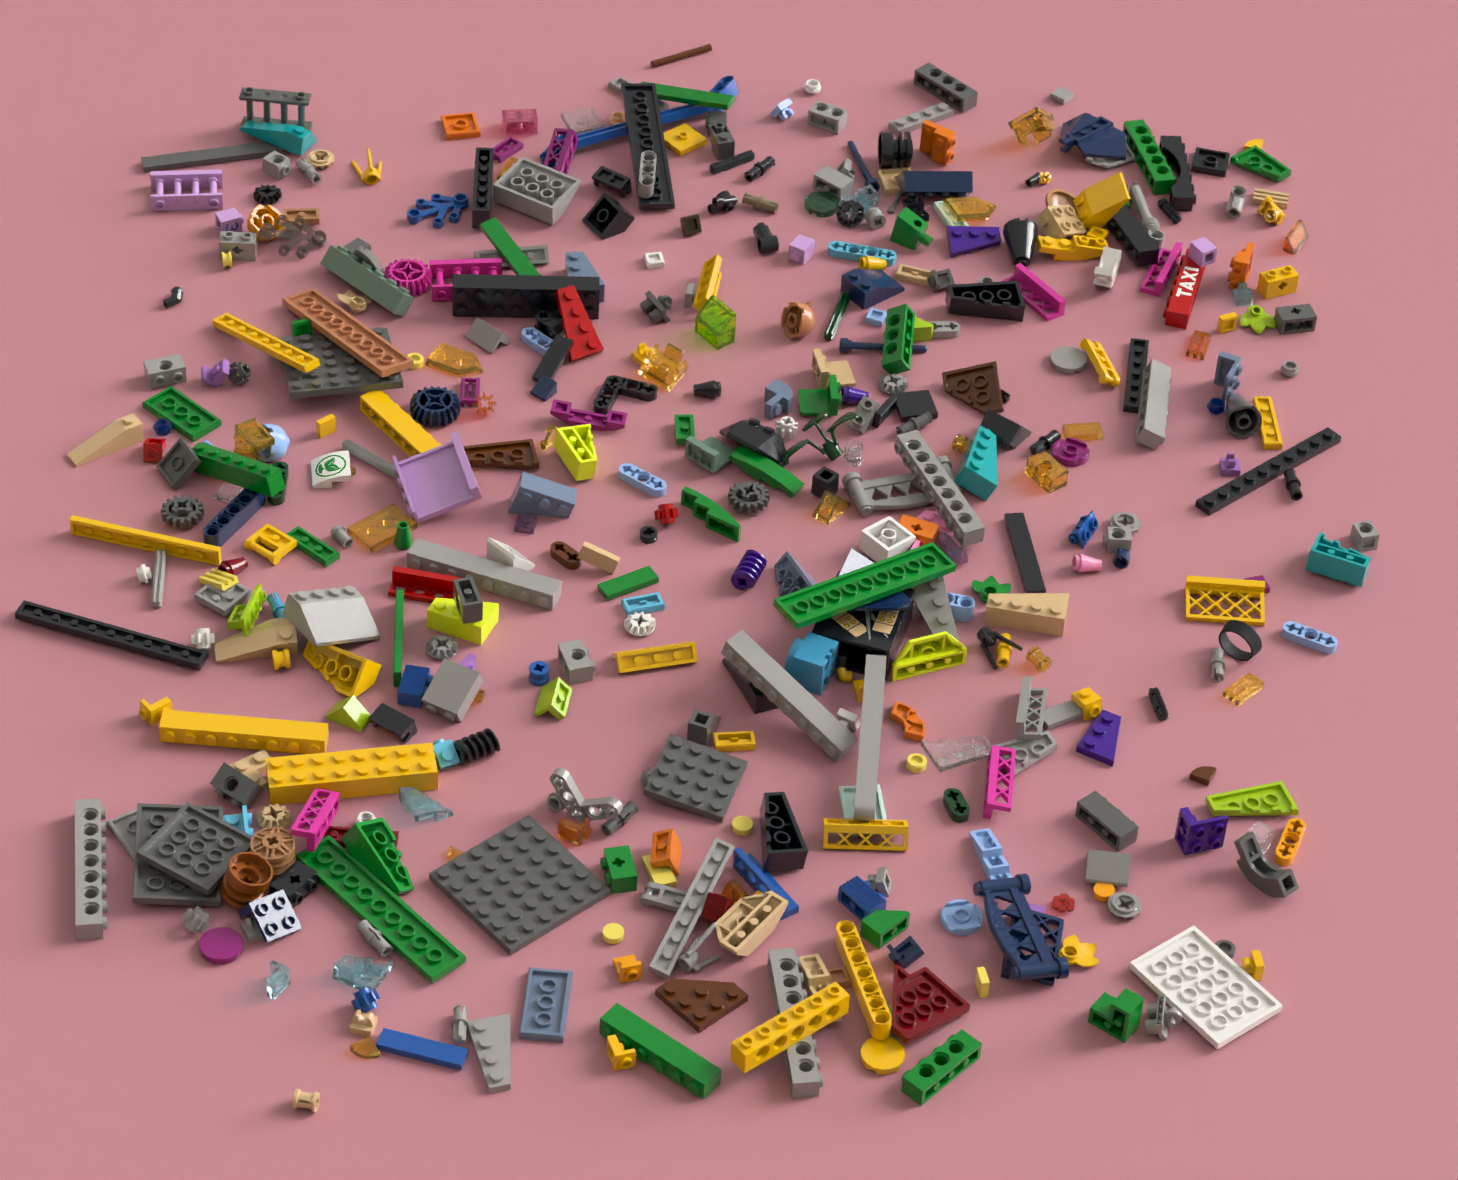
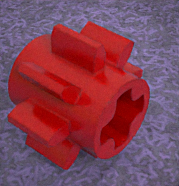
M673 503L658 505L659 510L654 511L655 520H660L661 525L675 523L674 518L679 517L678 508H673Z

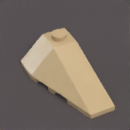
M134 413L116 419L67 453V458L75 467H79L144 441L143 423Z
M286 617L270 619L254 626L248 636H243L242 631L214 643L216 663L272 657V650L283 651V649L287 648L289 649V655L297 654L298 641L296 629Z

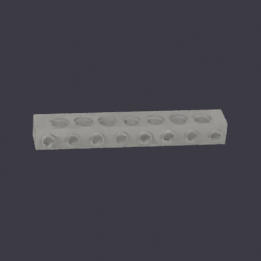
M918 430L897 435L896 443L894 444L896 454L900 455L904 465L911 471L912 477L917 480L921 490L928 496L929 502L933 503L938 515H941L947 528H950L954 538L959 541L962 547L983 542L985 526Z
M101 798L75 800V927L77 940L103 939V930L107 929V916H103V913H107V900H103V897H107V886L103 884V882L107 881L106 868L103 869L102 867L107 866L106 853H102V850H106V837H102V835H106V822H102L103 819H106V809L101 807Z
M795 948L768 949L767 965L776 1014L779 1015L806 999L807 993L806 989H802L804 978L803 973H799L801 963L800 957L795 954ZM813 1034L783 1051L792 1098L819 1096V1087H823L822 1073H818L820 1069L819 1056H815L817 1050L816 1040L811 1037Z

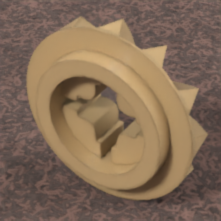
M318 149L308 153L306 160L315 169L329 168L330 165L334 164V155L328 150Z
M278 803L276 805L268 804L267 807L261 806L260 811L257 812V822L262 828H284L291 820L290 810H287L285 805L279 806Z

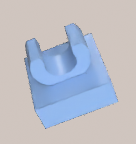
M787 98L778 104L770 113L773 118L780 116L782 121H785L788 117L790 118L794 114L792 109L789 108L792 104L791 100Z

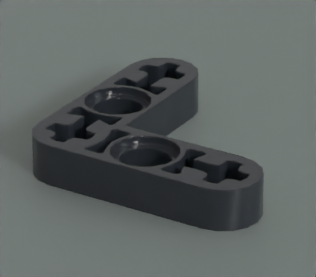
M616 375L609 376L604 381L594 400L593 411L594 413L607 415L619 395L643 401H654L657 399L658 388L646 382Z

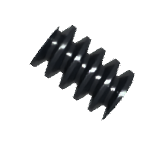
M489 728L478 731L476 734H471L468 737H463L461 740H455L453 743L461 766L464 765L463 759L467 763H471V756L474 760H478V753L482 758L485 757V750L489 755L493 754V748L496 752L500 751L499 741L494 732Z

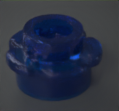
M1212 398L1207 404V408H1209L1208 410L1212 414H1220L1225 409L1224 401L1220 398Z
M162 418L155 422L153 428L156 434L165 436L171 432L172 424L169 420Z

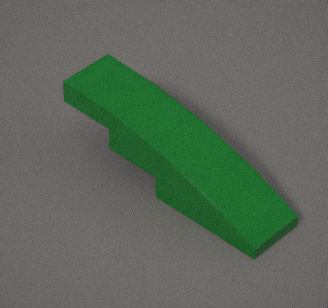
M739 446L729 456L735 464L755 481L762 479L774 490L779 487L791 498L805 485L792 473L774 461L743 446Z
M687 486L682 489L681 505L692 509L694 517L705 521V528L736 542L740 541L741 525L727 511L711 499Z

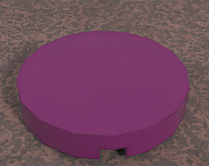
M1066 438V440H1057L1053 444L1051 453L1057 463L1068 467H1077L1088 461L1090 451L1085 442L1076 438Z
M228 927L213 928L205 932L200 938L199 951L205 960H210V963H231L243 952V939L234 929Z

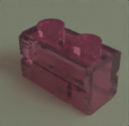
M536 109L502 110L503 135L537 134L538 118Z

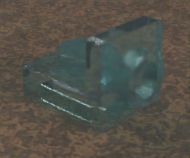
M272 960L270 962V976L266 981L267 997L275 1000L291 984L290 969L284 964Z

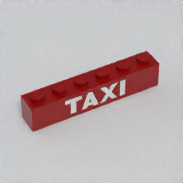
M1188 248L1185 255L1181 256L1180 265H1178L1170 296H1168L1167 305L1163 313V317L1166 318L1165 325L1181 329L1187 328L1206 267H1200L1188 256Z

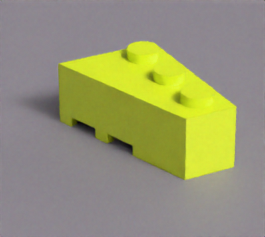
M591 424L556 428L553 448L575 480L593 479L597 456L595 446L593 445Z
M435 598L427 609V628L479 645L483 644L499 621V603L483 602V621L463 624L454 599Z

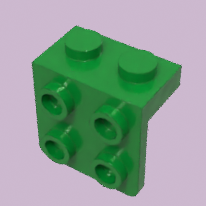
M829 375L828 389L798 390L800 415L817 416L827 410V416H837L838 405L842 404V395L838 394L840 393V382H837L836 375Z

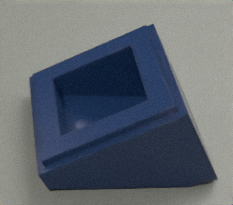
M542 375L531 390V394L543 401H547L557 393V382Z

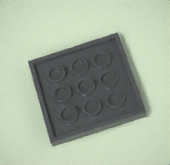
M670 734L644 789L643 795L722 823L748 761Z
M187 802L137 851V858L208 896L222 882L230 859L240 852H250L252 836Z

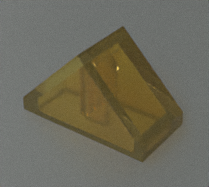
M825 490L813 513V517L829 525L851 506V502Z

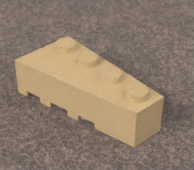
M1070 593L989 594L984 624L1063 637Z

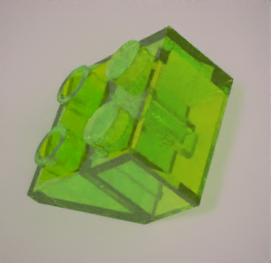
M710 296L695 317V332L716 350L735 342L736 313L716 296Z

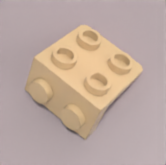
M1070 205L1047 206L1035 219L1043 234L1052 238L1065 239L1067 236L1084 235L1086 233L1083 223Z

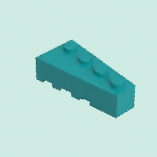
M980 425L967 444L954 482L985 501L998 486L996 435L991 430L985 429Z

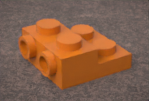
M928 120L923 121L919 151L931 155V161L946 166L948 163H951L954 159L955 131Z
M1248 242L1246 249L1243 248L1242 251H1237L1236 256L1231 258L1230 267L1232 271H1229L1227 279L1230 282L1229 289L1240 292L1244 291L1251 269L1255 243Z

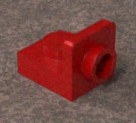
M146 438L143 443V461L159 463L163 458L166 439Z

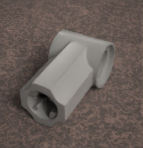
M1236 185L1231 188L1226 209V215L1230 219H1236L1241 216L1246 197V189L1243 186Z

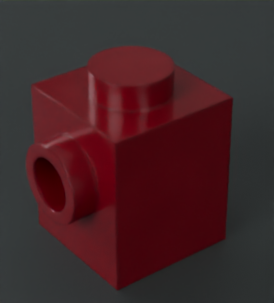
M708 892L701 917L706 918V923L708 924L716 923L731 908L733 899L714 892Z

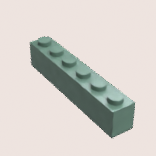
M338 245V247L329 246L320 263L321 265L392 313L405 316L414 300V297L408 294V289L396 286V281L384 278L385 274L379 270H372V265L365 261H359L360 257L353 253H347V248Z

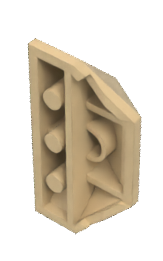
M773 891L740 898L716 922L715 931L719 944L736 955L749 956L775 930L789 901Z

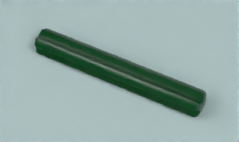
M842 292L824 332L825 340L831 341L834 338L849 303V293Z

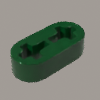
M955 788L946 789L943 795V804L950 818L957 823L966 822L969 818L970 809L963 794Z

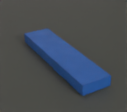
M383 1028L376 1043V1049L457 1070H462L468 1056V1049L386 1028Z

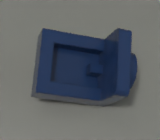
M911 935L895 948L891 944L887 945L891 952L888 954L889 958L895 965L899 963L903 969L925 954Z

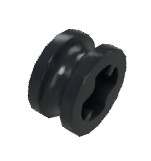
M644 526L640 530V540L645 544L656 542L657 529L652 526Z

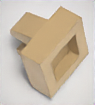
M357 1009L350 1025V1033L371 1038L378 1022V1016L373 1015L372 1012L363 1013Z

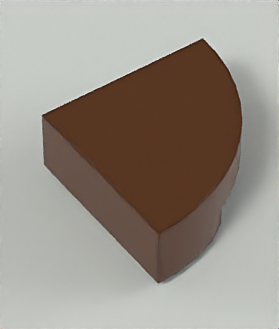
M1211 766L1198 767L1190 773L1189 779L1209 786L1217 768Z

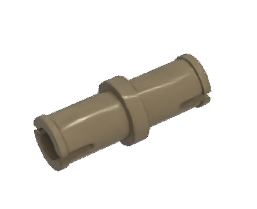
M746 192L742 199L743 204L745 203L756 207L758 210L764 209L776 213L779 206L778 202Z

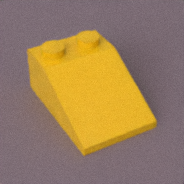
M1119 172L1084 189L1073 201L1080 221L1085 228L1091 229L1092 226L1102 228L1130 200V196L1123 175Z

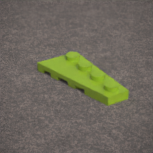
M1283 781L1208 795L1205 799V803L1213 816L1298 815L1299 811Z

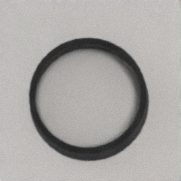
M1238 620L1226 622L1218 637L1222 649L1229 656L1239 661L1250 660L1262 648L1261 639L1256 631L1246 623ZM1226 632H1233L1241 636L1250 646L1251 652H1246L1236 647L1229 640Z

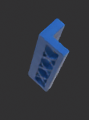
M740 847L734 849L733 868L755 892L759 890L765 894L767 891H773L789 901L780 920L799 912L798 904L768 872H763V866L751 853L746 855Z

